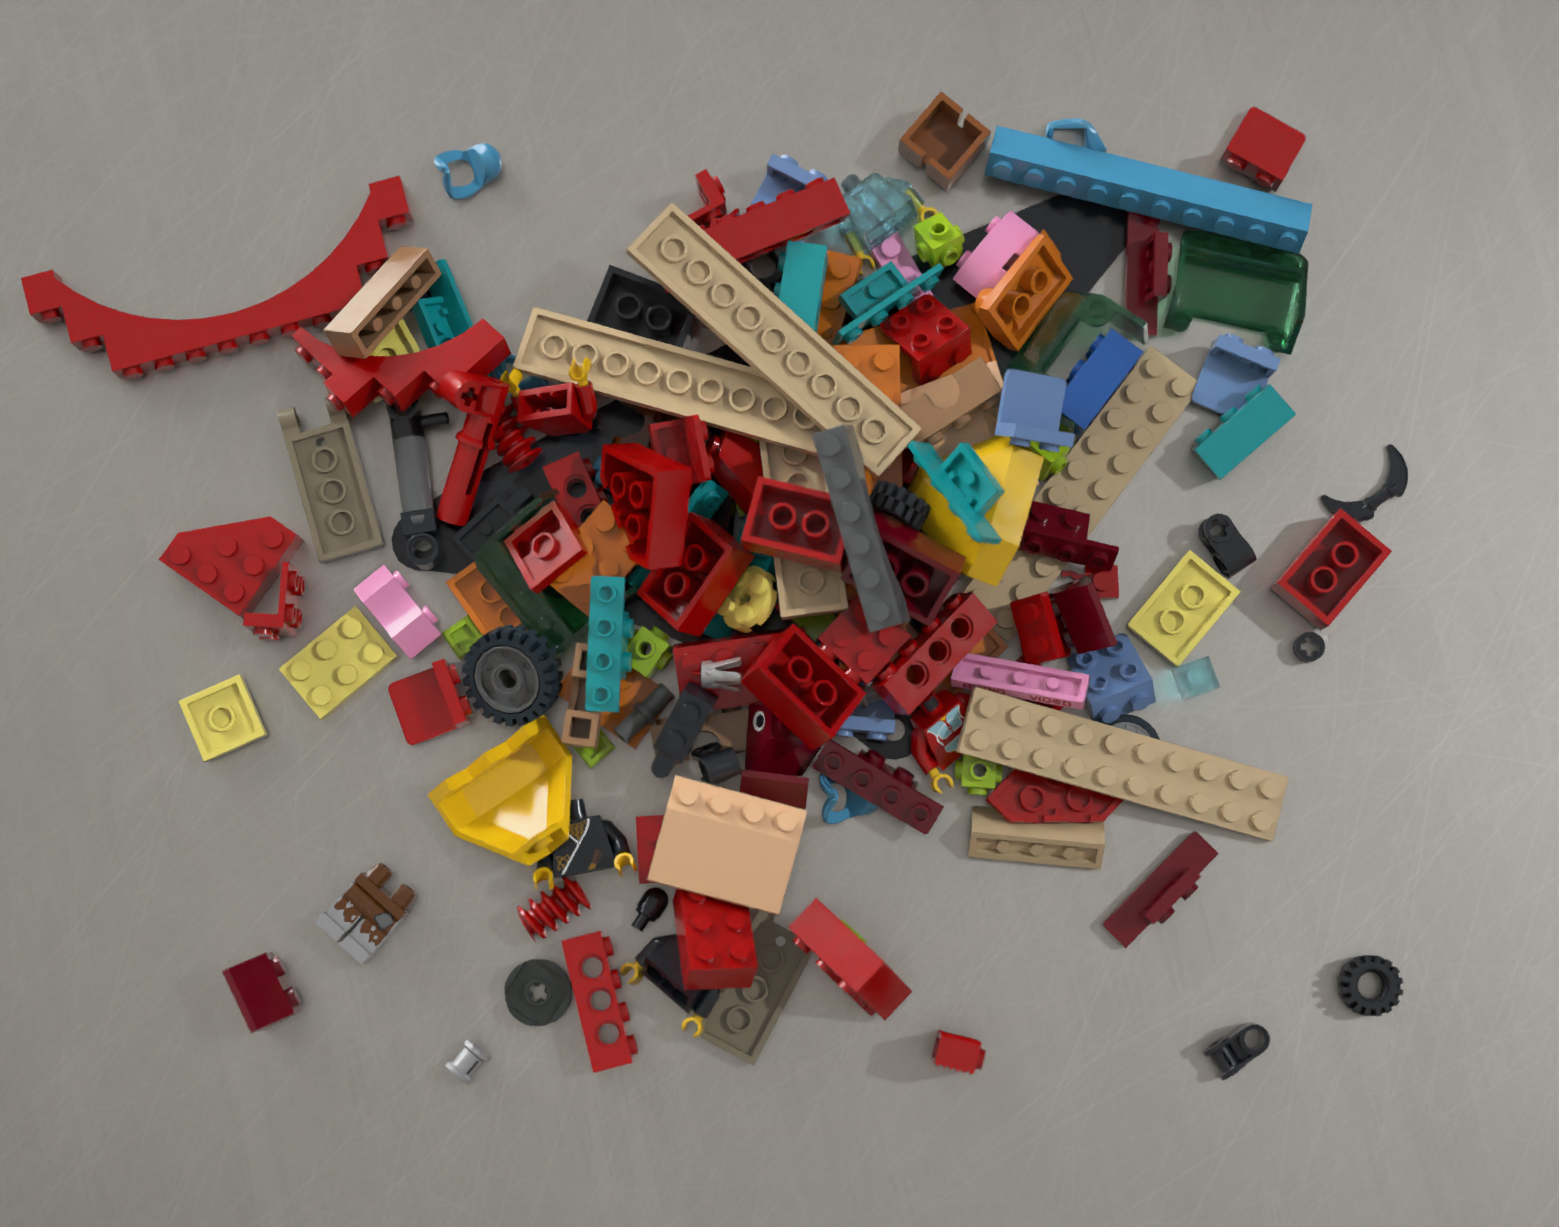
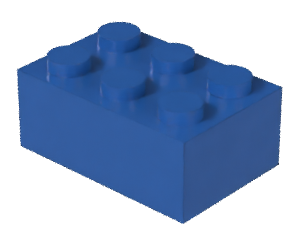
M1112 328L1106 336L1100 333L1085 355L1088 360L1085 362L1080 359L1066 379V383L1069 385L1065 390L1059 429L1062 432L1075 434L1074 441L1077 442L1134 368L1143 351Z

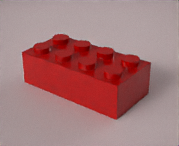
M804 625L797 626L806 635ZM787 628L673 644L679 695L689 681L702 687L701 676H692L693 672H701L702 661L711 660L712 662H719L741 657L742 663L740 666L720 670L739 673L741 679L774 637ZM742 683L740 685H727L738 688L741 692L722 687L707 689L720 696L713 710L762 703Z

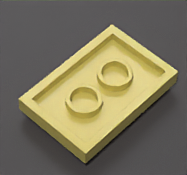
M1189 550L1128 622L1126 627L1174 667L1178 668L1241 591Z
M354 606L281 666L279 670L319 719L323 720L399 656L360 609Z

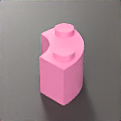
M1011 210L1002 219L996 216L985 229L988 233L972 253L967 250L956 264L960 269L953 280L975 298L984 288H994L1030 243L1040 234Z
M382 565L353 590L396 644L412 659L441 635L434 625L438 619L427 605L420 608L405 590L409 583L398 570L392 574L385 565Z

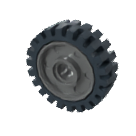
M513 624L500 626L479 638L465 655L464 661L466 663L462 666V673L467 675L462 679L463 686L470 687L465 693L468 699L475 697L477 700L472 704L476 710L481 707L484 708L481 715L487 719L494 716V723L501 724L505 721V726H514L516 724L521 726L532 722L552 707L562 690L563 684L559 682L563 679V671H558L562 663L560 658H553L557 651L554 646L548 649L545 645L549 640L544 636L538 639L536 637L538 632L534 629L526 631V626L518 625L514 627ZM509 671L514 673L516 680L510 676Z

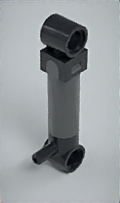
M418 399L412 403L411 411L405 415L397 414L398 407L394 403L391 406L386 404L402 513H400L403 536L408 540L406 554L417 568L431 570L440 564L443 558V551L440 544L434 539V537L441 535L439 521L435 516L436 511L424 428L449 424V415L447 412L423 415V409ZM421 545H431L432 553L428 558H417V550Z

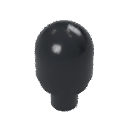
M653 887L643 894L635 909L639 914L631 926L643 932L649 921L655 923L661 917L668 905V896L664 890Z

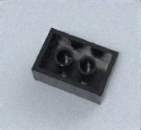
M609 265L587 321L687 349L698 318L671 293L666 294L664 287L660 283Z

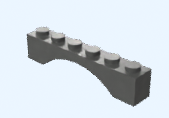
M843 424L812 434L870 633L910 622L911 619L901 586L888 560L874 518L867 489L863 456L854 425Z

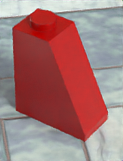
M724 430L718 435H713L706 445V452L712 455L715 471L711 474L748 516L758 476L764 477L760 444L743 435Z

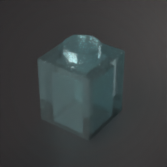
M1209 656L1178 666L1172 670L1183 702L1220 687Z

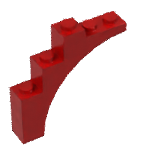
M481 319L464 333L439 346L411 354L368 356L366 359L338 356L333 346L318 340L302 327L291 335L298 346L295 349L296 354L307 365L312 362L317 366L315 370L325 381L323 384L330 394L326 397L328 402L339 413L344 409L352 418L378 395L387 405L391 406L394 403L402 411H405L428 389L441 400L439 384L448 372L459 370L487 376L511 355L505 338L484 319Z

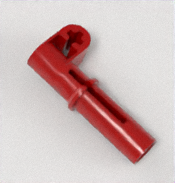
M456 370L448 372L439 384L440 396L458 410L467 413L462 430L456 433L455 438L458 440V444L435 515L442 521L458 526H465L468 522L489 451L494 450L496 446L493 439L510 387L508 383L502 380ZM468 390L473 392L472 398L465 394Z

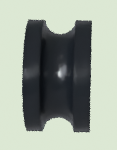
M1303 633L1293 642V654L1301 662H1314L1325 651L1324 640L1317 633ZM1305 639H1310L1311 644L1317 646V651L1311 652L1313 656H1307V651L1301 650V644L1307 642Z

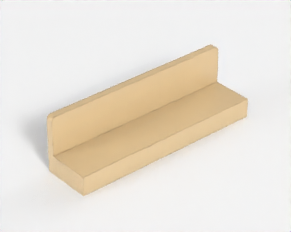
M972 807L968 857L1101 869L1105 849L1104 822L1008 823L993 808Z

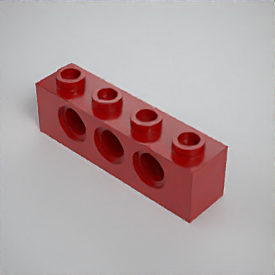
M578 451L542 467L557 502L568 509L578 528L582 525L583 517L587 513L593 512L603 500L609 504L602 487L595 489L591 481V477L596 474L589 458L587 457L582 460ZM575 483H582L587 486L585 494L579 498L569 495V490Z
M957 592L949 596L943 603L944 609L934 618L930 627L922 624L920 634L915 639L912 638L905 642L898 651L900 654L893 662H888L876 675L877 678L870 684L895 714L910 715L998 622L974 593ZM954 620L957 623L955 635L951 631V624ZM932 643L935 646L933 658L929 655V647ZM911 666V668L913 669V678L909 682L906 673L908 668Z
M597 931L562 940L561 943L593 1073L633 1063V1055L639 1054L634 1034L628 1035L625 1022L631 1021L626 1001L620 1002L617 989L622 988V982L618 968L612 970L609 956L614 955L610 936L604 937L603 931ZM589 958H597L602 964V971L597 977H590L585 973L584 965ZM597 991H605L610 997V1005L605 1010H598L592 1003V997ZM604 1024H613L618 1029V1038L615 1042L607 1043L601 1038L600 1030Z

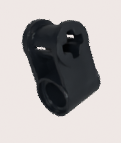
M1214 514L1200 524L1198 528L1199 539L1212 556L1219 571L1227 579H1230L1257 560L1252 547L1242 537L1228 516ZM1219 525L1221 531L1213 536L1210 530Z
M712 742L700 746L691 752L692 757L698 761L702 774V783L714 786L742 774L740 761L730 746L719 744V742Z
M1247 1022L1210 1044L1203 1050L1205 1056L1211 1057L1221 1072L1220 1078L1225 1080L1239 1072L1257 1056L1264 1053L1269 1047L1270 1036L1263 1026ZM1257 1029L1261 1035V1040L1257 1046L1249 1048L1245 1044L1244 1037L1249 1030ZM1221 1051L1223 1052L1229 1063L1226 1062V1060L1221 1054Z

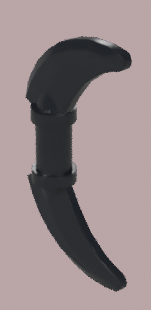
M1392 444L1387 445L1390 457L1388 478L1386 483L1381 486L1382 488L1372 496L1366 497L1362 501L1344 502L1332 499L1327 495H1322L1321 501L1332 513L1341 508L1356 521L1373 519L1377 507L1389 498L1403 496L1408 483V468L1397 448Z

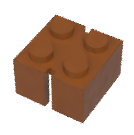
M941 91L900 138L898 152L919 169L926 165L925 174L948 191L986 147L991 131L970 114L964 118L963 127L961 128L958 124L961 122L964 109Z

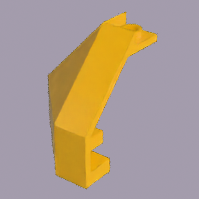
M998 435L971 445L1005 491L984 515L1002 539L998 545L978 543L968 535L966 531L967 526L961 518L951 512L948 506L950 503L942 493L932 486V479L924 469L919 467L907 490L908 492L915 493L916 497L925 500V503H928L931 507V511L921 528L927 536L966 557L962 572L966 576L995 587L998 586L1020 545L1044 457L1034 453L1031 448L1009 444V437ZM950 454L942 456V460L945 461Z
M543 715L522 726L505 742L483 753L467 768L443 780L427 795L454 836L530 866L552 853L569 839L572 754L561 743V738L546 716Z

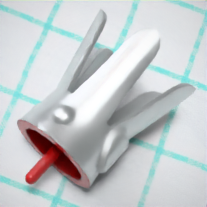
M741 657L719 662H712L711 660L702 661L701 672H693L692 676H701L702 687H706V689L722 687L741 692L738 688L727 686L740 685V674L720 671L740 666L742 663Z

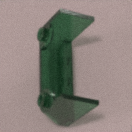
M1078 291L1065 292L1059 296L1001 374L1002 380L1004 382L1005 372L1009 369L1049 376L1046 372L1083 322L1091 327H1102L1110 323L1143 345H1146L1149 341L1147 322L1102 294ZM1061 414L1059 431L1075 434L1074 423Z
M556 488L536 497L482 545L476 552L475 564L479 572L528 630H536L538 632L536 636L538 639L542 636L549 641L545 646L548 649L554 646L557 651L555 654H559L588 634L589 618L550 585L538 594L532 591L504 543V540L512 535L516 528L528 522L542 507L546 506L560 493ZM637 585L625 591L624 603L638 591L639 587Z

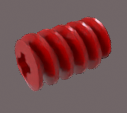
M504 404L493 439L497 446L495 452L498 456L503 457L502 464L510 468L508 473H515L527 467L543 451L541 447L530 448L536 441V438L534 436L524 438V435L530 428L527 426H517L519 424L517 422V415L511 416V413L515 410L513 404L506 406Z
M563 876L564 888L560 889L554 884L551 896L540 891L541 903L539 904L529 898L530 910L528 911L520 905L516 907L522 924L535 943V933L543 939L548 937L546 926L555 932L559 930L557 919H560L565 924L570 923L569 911L577 917L581 916L580 904L589 910L593 908L592 903L576 879L572 882Z

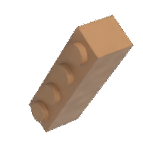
M400 246L327 325L323 331L338 356L366 359L442 275L428 248Z

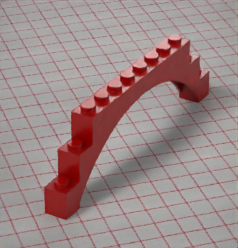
M400 175L369 183L370 194L358 218L330 255L307 276L288 289L261 303L242 310L206 318L179 320L148 318L124 313L98 304L73 291L63 284L62 278L52 269L21 278L29 313L34 319L43 324L56 323L62 319L61 316H64L70 342L79 350L93 352L101 349L102 344H105L112 372L120 379L124 378V380L138 379L143 376V372L154 369L157 372L171 370L175 367L176 363L183 361L188 363L200 362L207 358L206 355L216 352L222 355L230 354L237 351L238 346L249 343L251 346L263 345L268 343L271 337L282 335V337H292L291 335L300 327L303 329L312 326L315 329L325 328L364 286L362 274L374 275L390 258L383 229H402L407 226L408 222L414 221L405 185Z

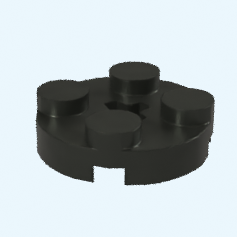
M531 959L519 964L511 971L504 986L505 1000L509 1012L519 1022L529 1026H545L557 1021L567 1011L572 998V984L567 973L558 964L547 959ZM542 983L546 986L544 992L547 994L545 1000L539 998L535 1002L531 999L533 993L529 989L532 985L537 987Z

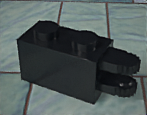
M689 681L682 690L653 748L658 750L653 760L654 762L651 764L653 775L659 777V779L667 777L677 761L680 763L684 762L720 696Z

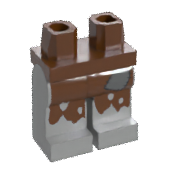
M378 863L368 872L360 873L341 896L314 921L335 942L342 941L339 945L361 965L370 962L402 921L411 913L408 908L417 897V893L405 883H402L393 894H390L384 886L393 877L394 873L383 863Z

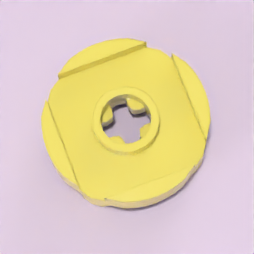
M758 566L746 568L717 613L723 616L724 622L729 627L742 633L753 631L749 628L756 623L762 625L773 611L777 599V591L772 589V581L776 582L775 577Z

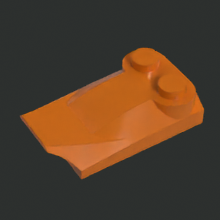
M1045 229L1030 243L994 288H984L978 294L975 302V311L991 335L1008 349L1017 352L1073 279L1061 261V253Z

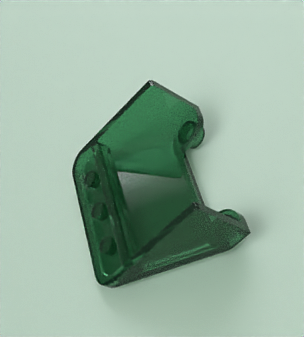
M1197 230L1186 231L1182 234L1179 243L1163 328L1184 332L1191 326L1193 317L1265 332L1264 345L1266 348L1275 353L1291 355L1306 313L1308 261L1300 253Z

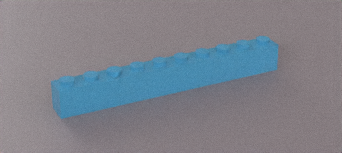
M1001 126L996 127L984 174L1298 254L1309 231L1312 204L1091 150Z

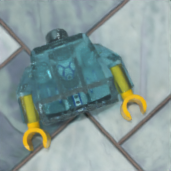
M872 173L861 181L856 174H850L841 184L842 189L846 192L843 194V197L850 210V215L843 223L839 224L840 236L850 255L867 260L872 270L875 265L872 257L864 254V249L870 252L916 217L917 223L925 220L924 214H929L931 217L938 214L935 208H926L923 205L925 203L923 198L905 180L892 177L884 178L878 173Z

